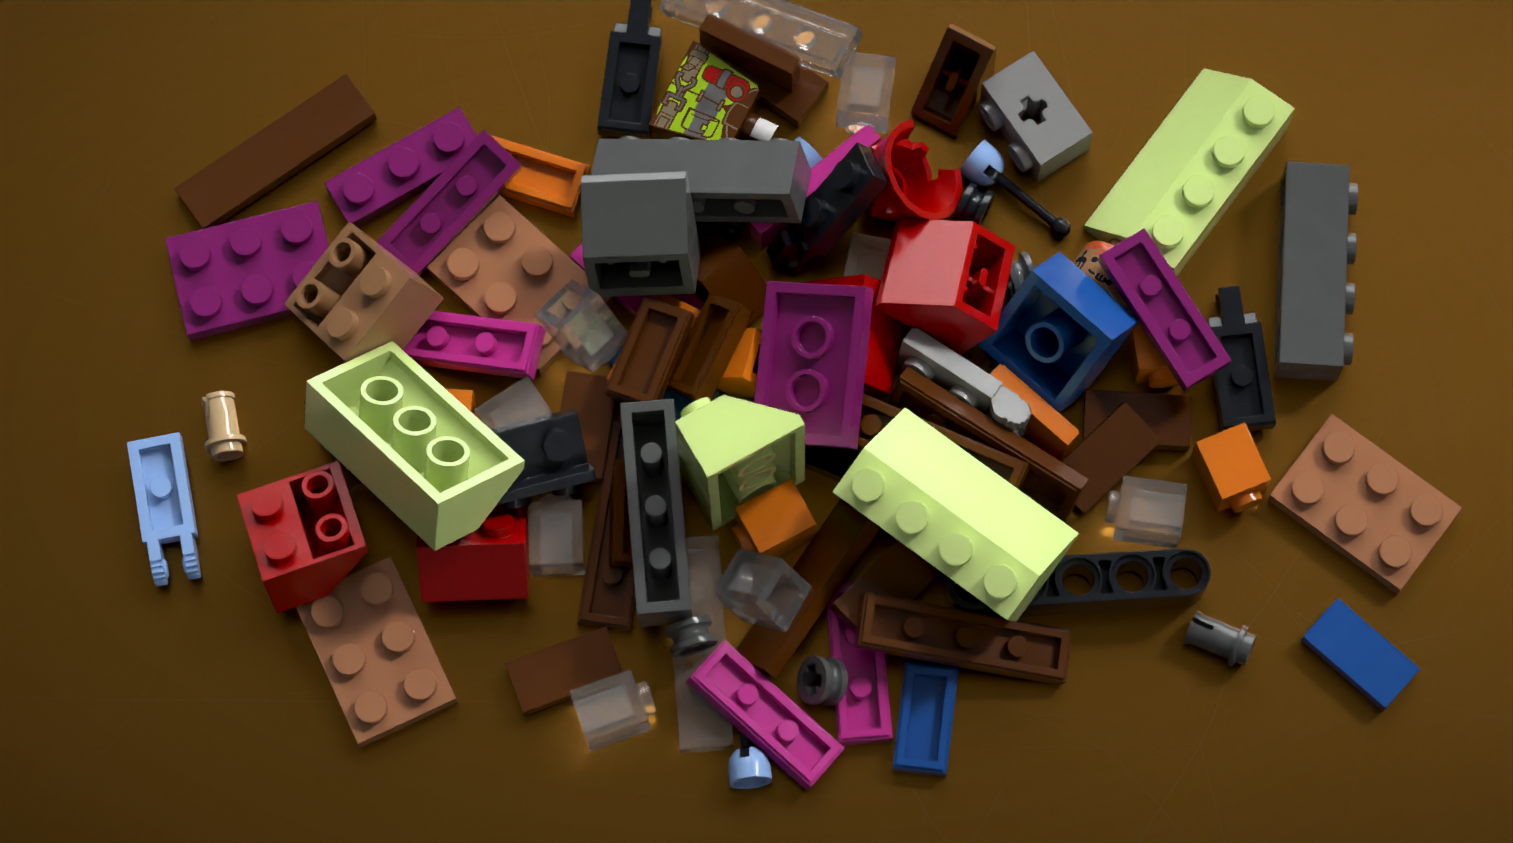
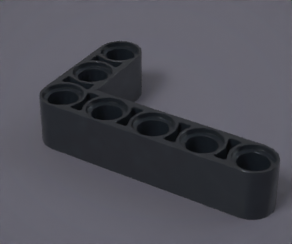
M1186 548L1065 555L1020 617L1192 606L1201 599L1210 581V565L1203 554ZM1180 567L1187 568L1196 575L1198 585L1189 589L1180 588L1172 581L1170 572ZM1124 571H1134L1142 577L1145 587L1136 592L1126 591L1120 587L1116 576ZM943 573L944 595L947 607L1002 617L980 600L969 602L961 599L955 590L958 584ZM1080 574L1087 578L1092 589L1083 595H1073L1066 590L1062 580L1068 575Z

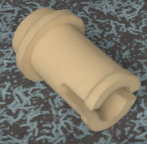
M216 391L206 394V397L201 398L209 438L204 444L205 451L211 453L212 460L217 462L232 461L242 457L244 454L243 447L247 445V440L244 435L240 434L235 407V394L231 391Z

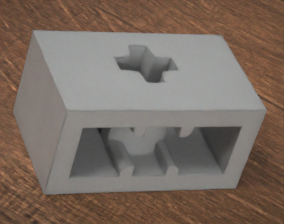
M1034 51L982 83L981 103L978 105L982 118L993 131L1001 130L1010 143L1007 149L1016 166L1022 172L1029 169L1037 182L1089 150L1093 132ZM1026 113L1030 119L1023 122L1022 117ZM1040 117V124L1037 125L1032 119Z

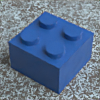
M1059 252L1029 273L1001 312L997 331L982 340L978 345L999 364L1005 365L1060 413L1085 394L1086 389L1090 388L1138 324L1139 320Z

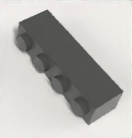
M632 136L598 140L591 175L687 171L696 222L801 223L811 169L800 141H790L783 138H773L769 141L738 140L730 137L719 140H690L684 137L639 139Z
M1287 161L1281 176L1273 377L1337 381L1343 366L1351 365L1354 338L1353 333H1345V314H1353L1355 284L1346 283L1347 264L1354 265L1357 235L1356 233H1348V215H1356L1358 184L1350 183V165Z
M674 399L620 403L639 626L671 625L680 620L693 617Z

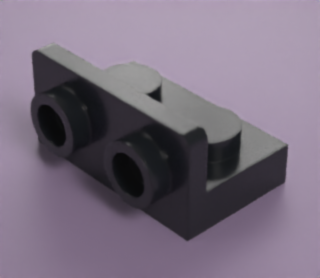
M573 408L490 429L525 460L523 471L497 503V505L501 504L502 509H515L526 506L533 502L532 496L552 491L554 496L574 494L584 489L583 483L597 479L595 468L588 463L578 412Z

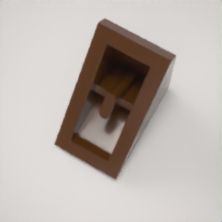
M951 23L947 27L910 113L956 137L980 97L982 83L991 78L994 73L997 47Z
M703 228L698 233L701 256L695 293L704 302L710 292L752 309L754 313L746 327L750 328L764 315L767 284L739 246Z

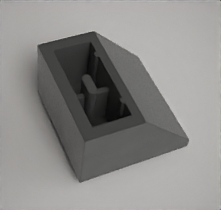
M687 171L582 176V250L590 296L618 297L695 294L701 248Z

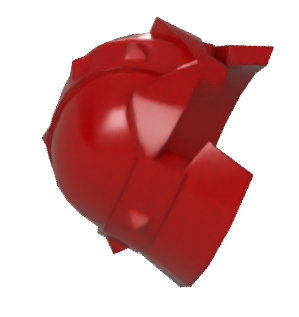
M913 119L899 123L887 137L870 146L888 184L867 208L872 217L875 216L878 219L897 222L900 219L941 220L950 217L959 205L963 190L961 169H938V178L932 180L931 168L926 157L929 151L928 146L923 142L914 143L907 140L914 129Z

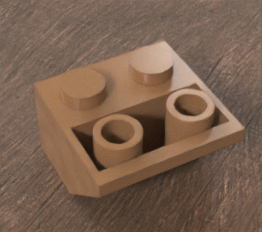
M348 222L284 305L344 361L348 362L391 341L404 350L444 298L411 268L358 227Z

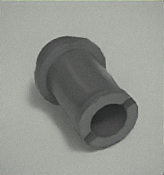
M1197 610L1193 616V622L1190 623L1184 643L1195 645L1229 659L1227 665L1232 667L1235 662L1245 666L1257 636L1249 633V627L1246 625L1239 629L1204 615Z

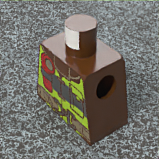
M693 41L649 122L650 139L684 137L690 140H719L730 137L738 140L769 141L770 139L777 138L781 125L757 114L762 105V88L758 83L700 43Z

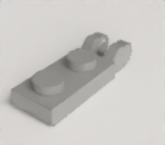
M917 327L909 331L900 347L896 362L898 368L903 372L907 367L913 369L1023 438L1026 431L1025 425L1028 424L1032 415L1030 413L1032 408L1029 407V403L1025 402V399H1020L1018 394L1002 385L1001 381Z

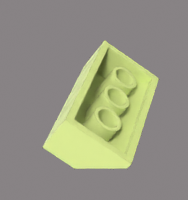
M1203 68L1086 222L1083 229L1100 241L1109 243L1111 239L1123 241L1145 228L1175 275L1178 276L1287 131L1295 108L1253 79Z
M393 341L306 381L304 428L434 551L477 530L524 469L525 460Z
M722 395L713 401H710L709 397L694 401L680 412L682 418L675 421L682 479L712 531L735 519L736 506L791 478L795 485L805 481V423L799 414Z
M904 408L863 448L833 490V493L1008 621L1017 622L1079 536V533L907 408Z

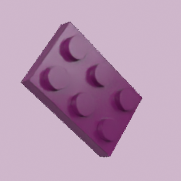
M318 201L165 238L189 340L192 341L295 315L284 303L329 247Z
M767 281L754 403L799 414L805 423V446L854 450L858 448L874 289L866 286Z

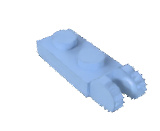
M180 432L127 442L142 542L148 548L155 586L167 585L169 582V567L162 544L178 541L181 542L182 565L188 580L201 578L199 554L195 538L199 537L183 439Z

